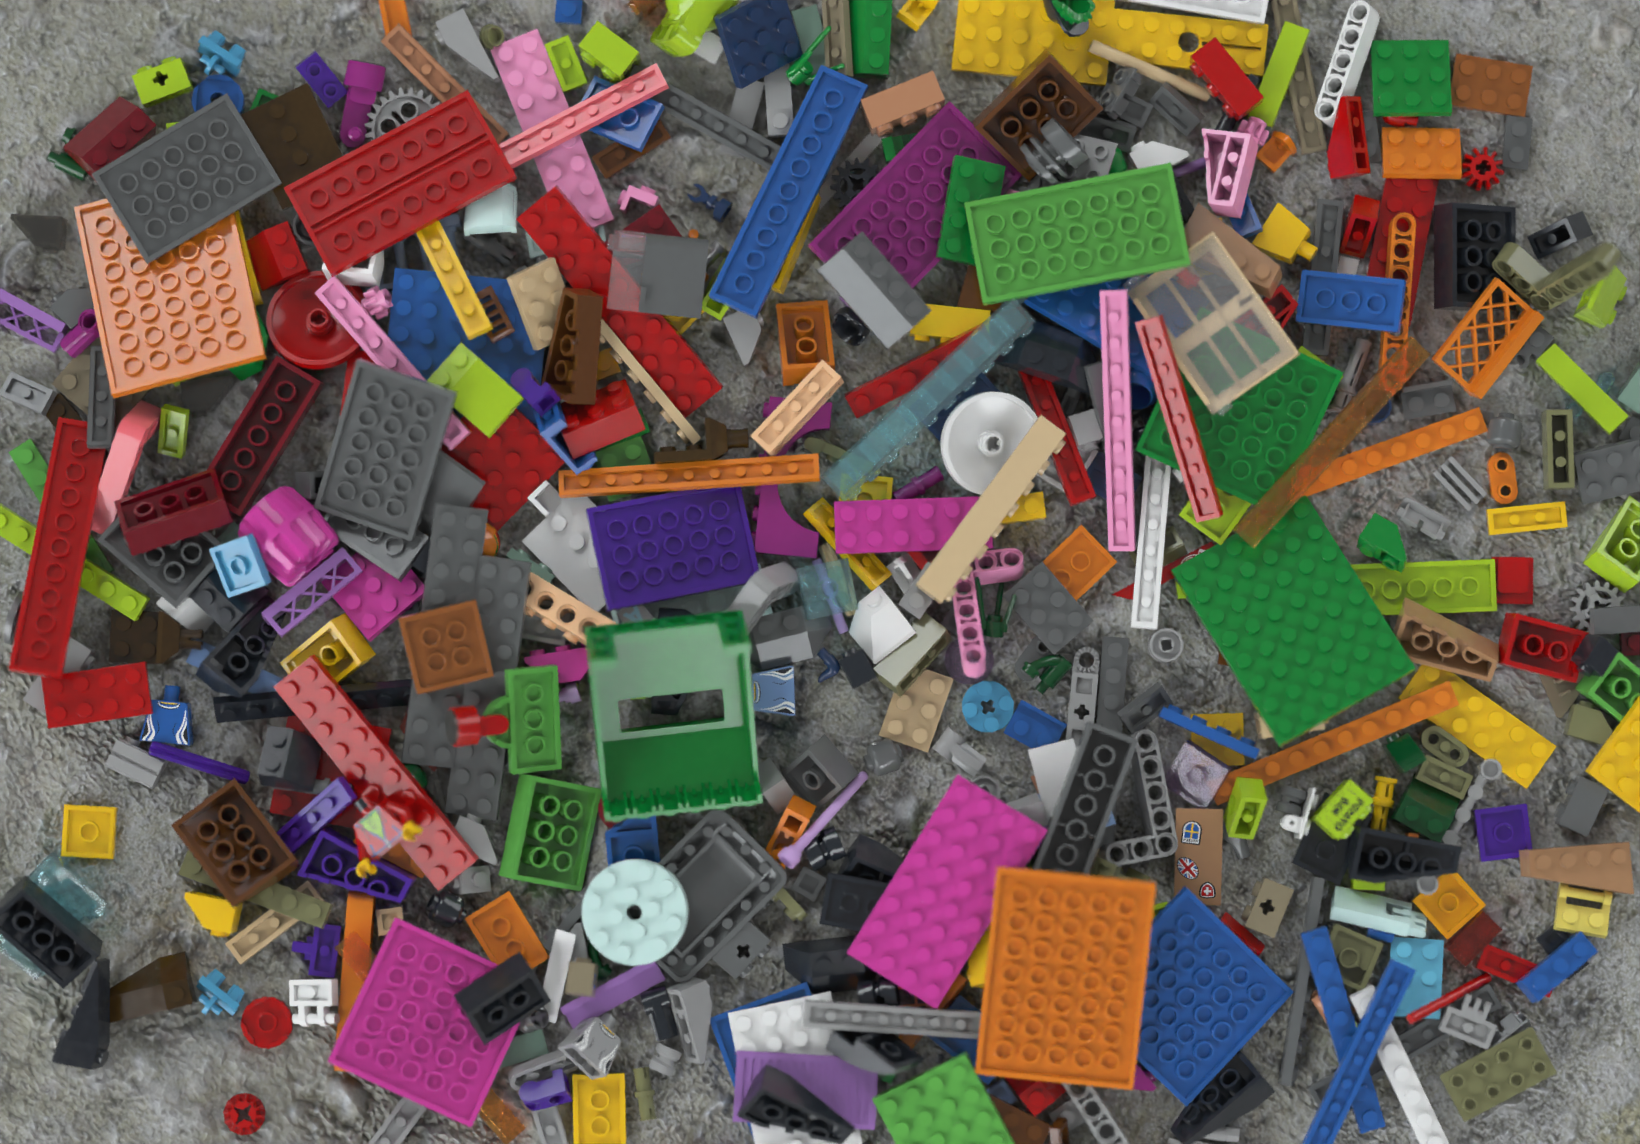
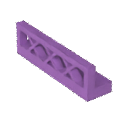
M0 288V305L5 303L10 305L13 316L8 318H0V324L56 353L60 346V340L66 335L70 327ZM15 308L23 313L17 315ZM29 315L33 318L36 328L24 331L20 327L18 318ZM14 320L16 326L12 325L8 321ZM38 321L45 324V326L39 327ZM53 328L59 332L52 346L43 341L42 330ZM37 332L38 338L31 334Z
M342 547L261 612L262 618L282 638L360 575L363 570ZM346 561L354 569L347 577L336 576V569ZM324 579L332 580V588L329 592H316V587ZM335 580H340L341 582L335 586ZM312 596L311 606L308 609H295L296 603L303 597ZM315 597H321L315 602ZM285 612L292 613L291 622L281 629L275 620ZM295 613H300V615L294 619Z
M655 961L644 965H636L596 987L595 998L579 996L561 1006L560 1009L574 1029L582 1020L598 1017L666 980Z

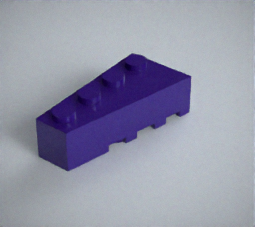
M328 826L319 832L297 874L300 877H308L319 882L342 886L349 890L368 893V895L399 903L407 898L418 877L382 857L375 862L373 860L371 864L377 867L375 874H370L367 871V878L358 876L356 868L360 862L357 844L353 843L352 839Z

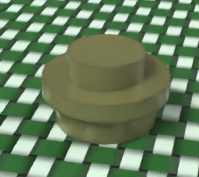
M487 24L481 28L479 39L484 48L493 50V47L500 46L503 43L504 33L499 26Z

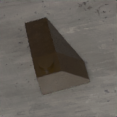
M186 951L160 957L111 987L110 1023L197 1003Z

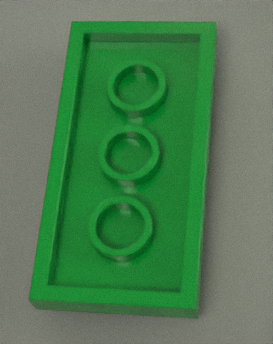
M959 155L953 157L936 252L937 258L976 266L964 203L1000 196L1006 166Z

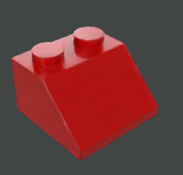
M288 221L263 230L246 241L254 272L262 292L286 283L298 275L310 272L301 247L293 235L292 226Z

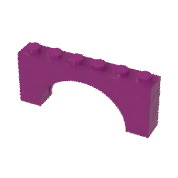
M770 396L769 402H764L763 418H768L786 398ZM826 402L776 456H785L789 448L797 440L809 433L830 430L832 402ZM764 450V454H759V457H770V455ZM778 484L756 486L755 495H759L760 498L759 506L754 505L752 521H757L756 532L751 531L755 553L817 559L819 532L800 526L787 514L779 497Z

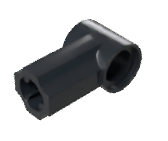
M666 986L640 993L647 1016L649 1015L657 1042L679 1035L670 1009L672 1007Z

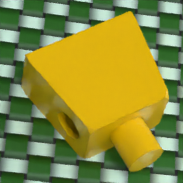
M1280 203L1276 204L1262 226L1263 232L1258 233L1251 243L1265 255L1288 264H1292L1298 255L1311 261L1318 251L1316 246L1307 242L1311 235L1310 229Z

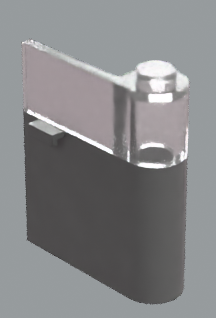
M615 230L614 235L609 234L607 250H612V264L607 309L701 319L709 240Z

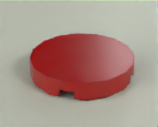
M264 996L253 1000L246 1006L242 1014L241 1029L244 1037L251 1044L259 1048L270 1049L281 1045L289 1038L293 1030L291 1009L284 1001L276 997Z

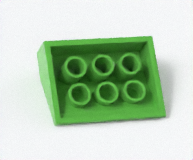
M519 774L499 876L582 891L601 798V789L535 775Z

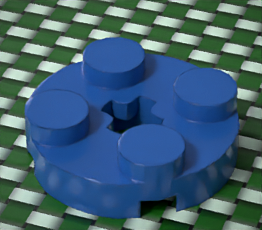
M220 74L210 75L195 87L192 94V106L196 112L210 104L212 99L217 97V94H222L221 96L227 93L241 115L245 106L244 93L241 87L230 77Z

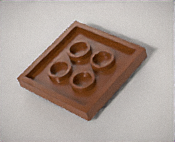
M476 599L398 617L417 695L494 676Z

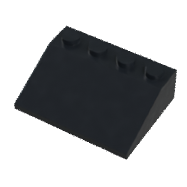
M1457 202L1434 205V309L1469 311L1494 277L1499 278L1516 294V290L1492 266L1493 261L1506 243H1516V207ZM1498 287L1492 293V304L1503 302V291ZM1509 305L1510 311H1516V305ZM1495 307L1493 311H1504V307Z

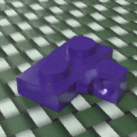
M326 924L324 929L315 926L314 936H307L306 942L293 940L291 952L305 953L304 960H310L308 975L335 978L342 926Z

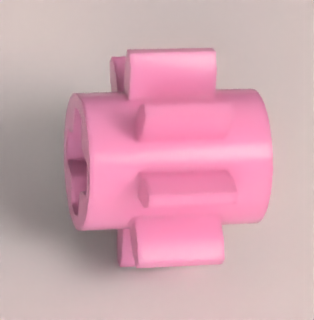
M1249 117L1248 121L1242 119L1236 131L1237 133L1251 134L1257 145L1260 146L1264 145L1270 131L1265 130L1267 124L1257 117Z
M378 285L366 290L367 292L363 293L365 298L361 300L362 307L370 316L375 315L377 320L388 316L391 310L390 307L393 306L390 292L387 289L379 290Z

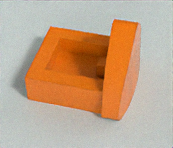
M1273 131L1270 134L1271 138L1256 155V158L1273 174L1290 155L1294 156L1297 153L1296 146L1290 136L1280 131Z

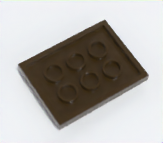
M308 83L241 115L282 182L281 185L273 189V192L283 211L293 207L284 187L343 156Z

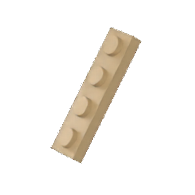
M310 880L296 889L298 892L325 901ZM270 909L226 942L225 945L240 965H242L300 920Z

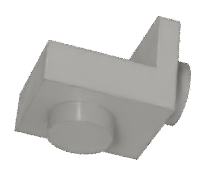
M489 865L468 867L448 883L451 892L454 894L490 892Z

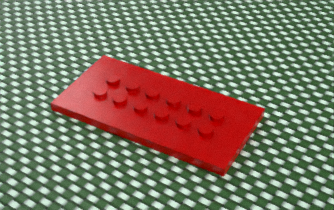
M466 90L284 187V190L331 276L334 277L516 180L517 177L472 96Z

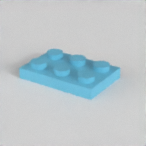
M1394 937L1390 944V958L1416 970L1394 1017H1406L1407 1014L1441 997L1444 940ZM1441 1009L1423 1019L1440 1020Z

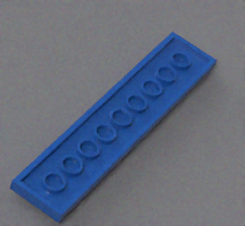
M820 65L708 295L709 298L757 319L861 105L860 100L864 99L869 88L867 84Z

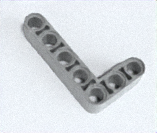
M786 561L760 569L748 580L727 611H743L749 634L770 604L794 594L802 586L805 578Z
M1147 729L1139 730L1133 735H1129V737L1137 740L1140 735H1143L1147 740L1144 749L1137 743L1131 759L1146 836L1107 843L1099 851V857L1118 866L1170 856L1174 854L1178 847L1158 740L1155 733ZM1146 760L1152 766L1150 774H1147L1143 769ZM1151 786L1157 791V796L1154 800L1148 795ZM1156 812L1162 816V822L1159 826L1153 820ZM1161 838H1164L1167 842L1165 851L1159 848V840ZM1137 842L1143 848L1140 856H1137L1134 852V846ZM1112 848H1115L1118 852L1116 861H1112L1109 856Z
M1062 1083L1100 1144H1130L1094 1086L1086 1085L1084 1091L1075 1092L1071 1088V1084ZM1095 1101L1100 1105V1111L1094 1115L1089 1114L1085 1110L1086 1104ZM1104 1124H1110L1115 1129L1114 1133L1109 1137L1100 1134L1099 1129Z

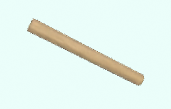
M1094 39L1090 44L1088 52L1123 67L1138 69L1137 73L1162 84L1167 81L1174 89L1199 100L1207 102L1211 95L1205 87Z

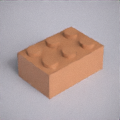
M931 71L861 99L860 109L871 136L877 134L880 138L892 133V129L896 126L902 125L905 128L917 123L916 119L926 115L927 118L935 116L944 107L945 98L934 71Z

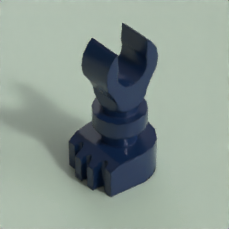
M693 184L694 187L701 190V195L693 197L687 193L689 199L694 203L706 205V208L710 211L713 209L714 220L723 223L733 203L725 198L718 201V197L715 195L710 196L702 185Z

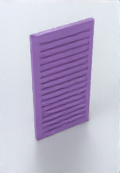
M736 1051L733 1122L751 1123L738 1117L737 1114L753 1079L767 1064L789 1074L852 1124L855 1129L875 1130L876 1106L872 1098L877 1095L878 1073L860 1069L837 1056Z

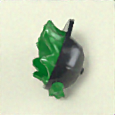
M1043 0L1049 19L1052 22L1058 23L1069 37H1079L1088 30V19H1092L1091 13L1096 8L1092 0Z

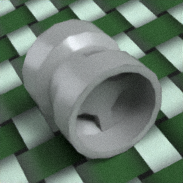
M659 1042L656 1048L658 1055L651 1059L648 1067L672 1077L675 1071L674 1061L680 1059L682 1052Z

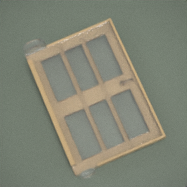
M1212 232L1188 249L1191 266L1156 272L1150 277L1147 274L1135 276L1123 285V288L1125 290L1128 289V295L1145 319L1163 315L1179 368L1212 415L1218 412L1221 416L1233 408L1231 402L1300 354L1218 237Z

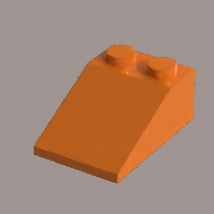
M828 300L776 304L783 386L800 384L801 380H804L821 360L825 361L835 371Z

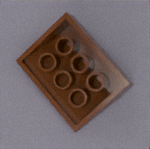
M1045 49L972 123L975 129L1030 181L1037 173L1027 163L1024 153L1020 149L1024 143L1033 151L1036 149L1029 138L1034 136L1039 141L1044 142L1046 139L1041 133L1040 128L1052 117L1074 138L1104 108Z
M235 778L171 825L233 908L279 882L300 866L295 856Z

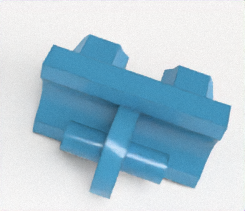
M216 30L208 37L203 35L198 42L200 46L197 52L203 55L200 61L207 65L204 73L210 76L216 71L222 75L227 71L234 77H237L240 73L241 63L246 51L236 44L233 45L229 52L222 48L226 38Z
M214 969L206 977L202 976L198 980L196 987L204 993L198 998L205 1005L201 1012L206 1015L212 1010L219 1016L224 1009L233 1016L237 1012L245 992L235 984L227 993L222 991L219 986L226 977L217 969Z

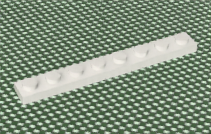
M1148 456L1145 458L1131 628L1157 630L1171 467Z
M1373 985L1349 996L1360 1021L1375 991ZM1391 1023L1376 1055L1419 1144H1449Z

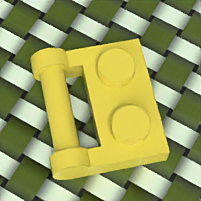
M1560 883L1557 892L1553 930L1569 933L1581 931L1586 936L1605 939L1608 933L1612 892L1605 890L1603 893L1573 888L1569 887L1568 884ZM1566 898L1599 902L1601 906L1600 909L1566 904Z

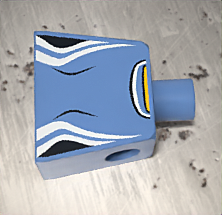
M794 666L752 674L754 711L795 716Z

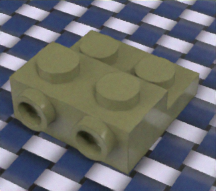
M1334 923L1329 937L1345 990L1354 994L1357 990L1360 991L1366 987L1384 944Z

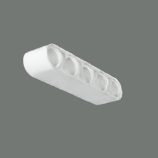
M1363 0L1354 2L1348 10L1315 106L1317 118L1331 128L1334 126L1340 98L1342 96H1354L1379 23V13ZM1367 12L1366 16L1361 19V16ZM1359 36L1358 40L1352 44L1354 38ZM1350 61V64L1344 68L1346 62ZM1342 85L1341 89L1336 92L1337 87ZM1334 109L1333 113L1329 117H1327L1329 111Z

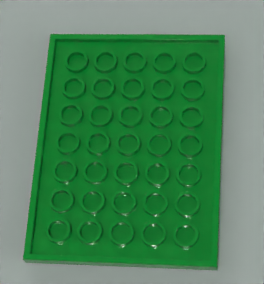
M1302 496L1282 507L1278 515L1272 513L1227 538L1222 545L1216 544L1171 570L1174 579L1279 748L1409 675L1416 669L1307 496Z

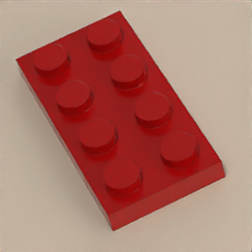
M146 662L63 673L62 679L41 677L48 729L154 714Z

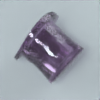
M967 637L966 639H967V640H973V639H975V638H974V637ZM958 639L950 644L945 654V667L948 674L954 680L962 684L971 685L982 682L988 677L994 665V656L991 648L985 641L983 642L986 671L977 678L968 677L963 672ZM973 659V660H970L969 662H971V663H976V662H978V660H974V659Z

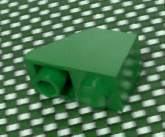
M1374 513L1358 538L1357 548L1365 556L1380 560L1388 569L1397 570L1402 573L1407 557L1398 525Z

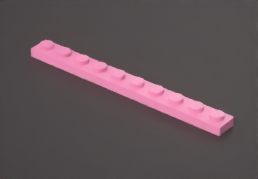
M1128 289L1101 290L1100 311L1108 550L1135 551L1136 532Z

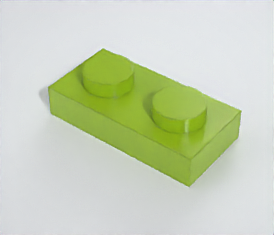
M569 35L544 44L564 94L588 84Z
M169 404L162 406L157 453L179 459L186 455L190 410Z

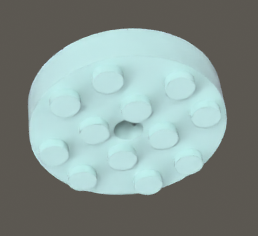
M645 859L623 860L602 870L590 883L582 903L583 926L590 942L605 957L625 965H644L667 955L683 937L689 917L687 896L677 877L664 866ZM637 905L641 908L642 915L639 919H631L632 916L629 913L630 906Z

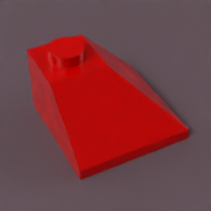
M1005 1077L1034 1117L1066 1091L1064 1085L1059 1082Z

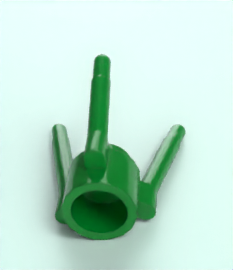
M827 26L804 54L786 70L788 79L794 85L799 86L803 82L810 85L813 82L816 74L812 75L813 66L808 59L813 54L815 48L830 32L831 26ZM841 63L830 69L838 71L844 68L845 64Z

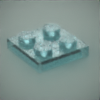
M848 558L796 569L806 620L858 609Z

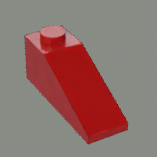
M1342 96L1340 98L1327 151L1330 179H1349L1371 173L1361 96Z

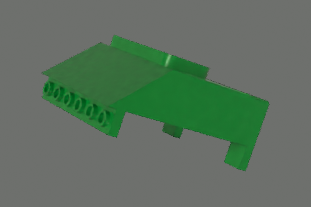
M742 610L584 627L595 744L605 821L620 822L629 818L647 819L655 815L673 816L681 812L699 813L707 809L725 810L733 806L751 807L763 803L759 782L749 658L751 646ZM722 689L724 717L620 728L619 700Z

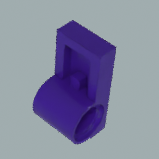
M316 51L312 52L295 66L328 108L347 94L346 88Z

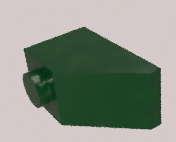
M1397 731L1387 737V743L1382 746L1397 773H1406L1427 760L1408 733L1401 735Z

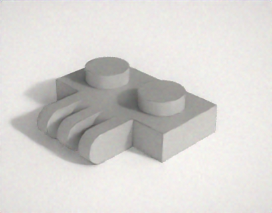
M1466 993L1460 1010L1447 1005L1438 1030L1488 1050L1498 1026L1486 1021L1492 1003L1486 1001L1483 1009L1479 1010L1482 999L1476 997L1473 1005L1470 1006L1469 1003L1471 1002L1472 995Z

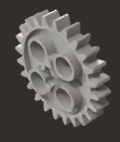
M412 87L409 88L408 94H404L402 88H399L398 95L396 96L390 90V99L386 100L380 96L382 105L373 104L372 106L376 113L367 114L373 121L365 123V127L372 130V132L365 134V137L374 140L385 134L382 132V127L386 122L395 123L396 128L400 126L399 122L392 116V112H396L403 122L406 123L440 105V102L431 104L433 96L430 94L424 99L423 90L414 95ZM411 105L416 108V113L413 117L407 118L402 115V111L406 106Z

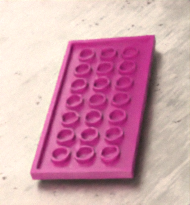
M957 774L853 941L847 954L937 1009L991 922L996 867L1025 868L1048 829Z

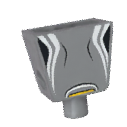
M603 1013L600 1019L592 1017L582 1020L558 1046L591 1080L607 1076L621 1043L620 1038L611 1030L616 1023L615 1018L608 1013Z

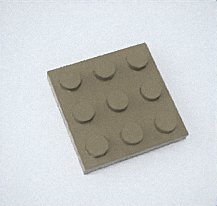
M100 338L94 340L79 356L73 358L51 383L87 415L91 346H102ZM152 389L116 398L115 431L122 419Z

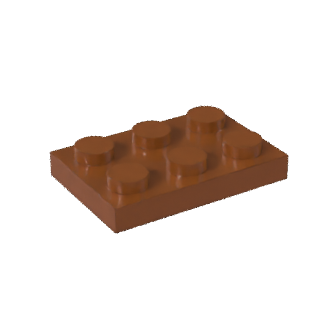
M1456 53L1451 76L1452 107L1505 116L1525 117L1533 66Z

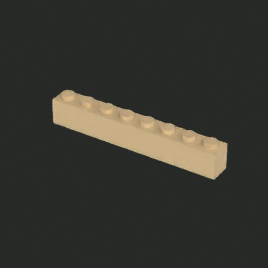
M1042 415L1039 416L915 585L939 604L944 599L947 602L951 600L958 590L954 585L959 579L964 581L973 570L969 566L975 557L980 560L989 548L985 543L990 536L994 539L998 536L1004 527L1000 524L1006 515L1010 518L1020 506L1016 503L1021 494L1025 497L1029 494L1035 485L1032 479L1037 473L1042 476L1051 464L1047 461L1052 452L1057 455L1066 442L1062 440L1066 434Z

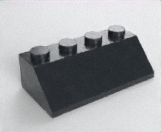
M26 875L8 890L0 901V935L63 989L100 956L103 941Z

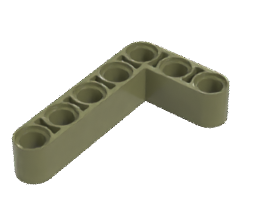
M1508 242L1503 246L1493 261L1492 266L1504 280L1534 307L1541 311H1549L1608 277L1620 259L1621 252L1614 244L1604 242L1554 272L1549 273L1521 246Z

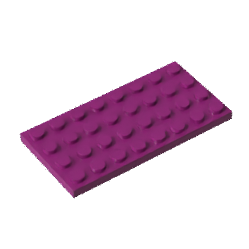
M949 101L810 242L808 247L825 264L853 237L863 232L913 289L941 260V258L936 257L953 157L959 155L1006 166L1001 195H1004L1022 174Z

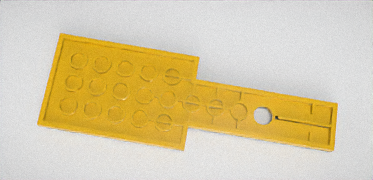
M958 0L951 71L1018 77L1047 49L1080 84L1105 87L1109 60L1088 52L1093 39L1154 66L1191 70L1189 67L1191 65L1190 56L1216 37L1246 76L1253 74L1256 77H1263L1269 24L1261 25L1241 21L1114 8L1115 0H1092L1096 8L1091 13L1092 19H1088V30L1079 37H1069L1058 23L1052 22L1049 19L1043 0ZM1193 33L1196 35L1199 41L1197 49L1193 52L1183 51L1178 44L1179 37L1182 34Z

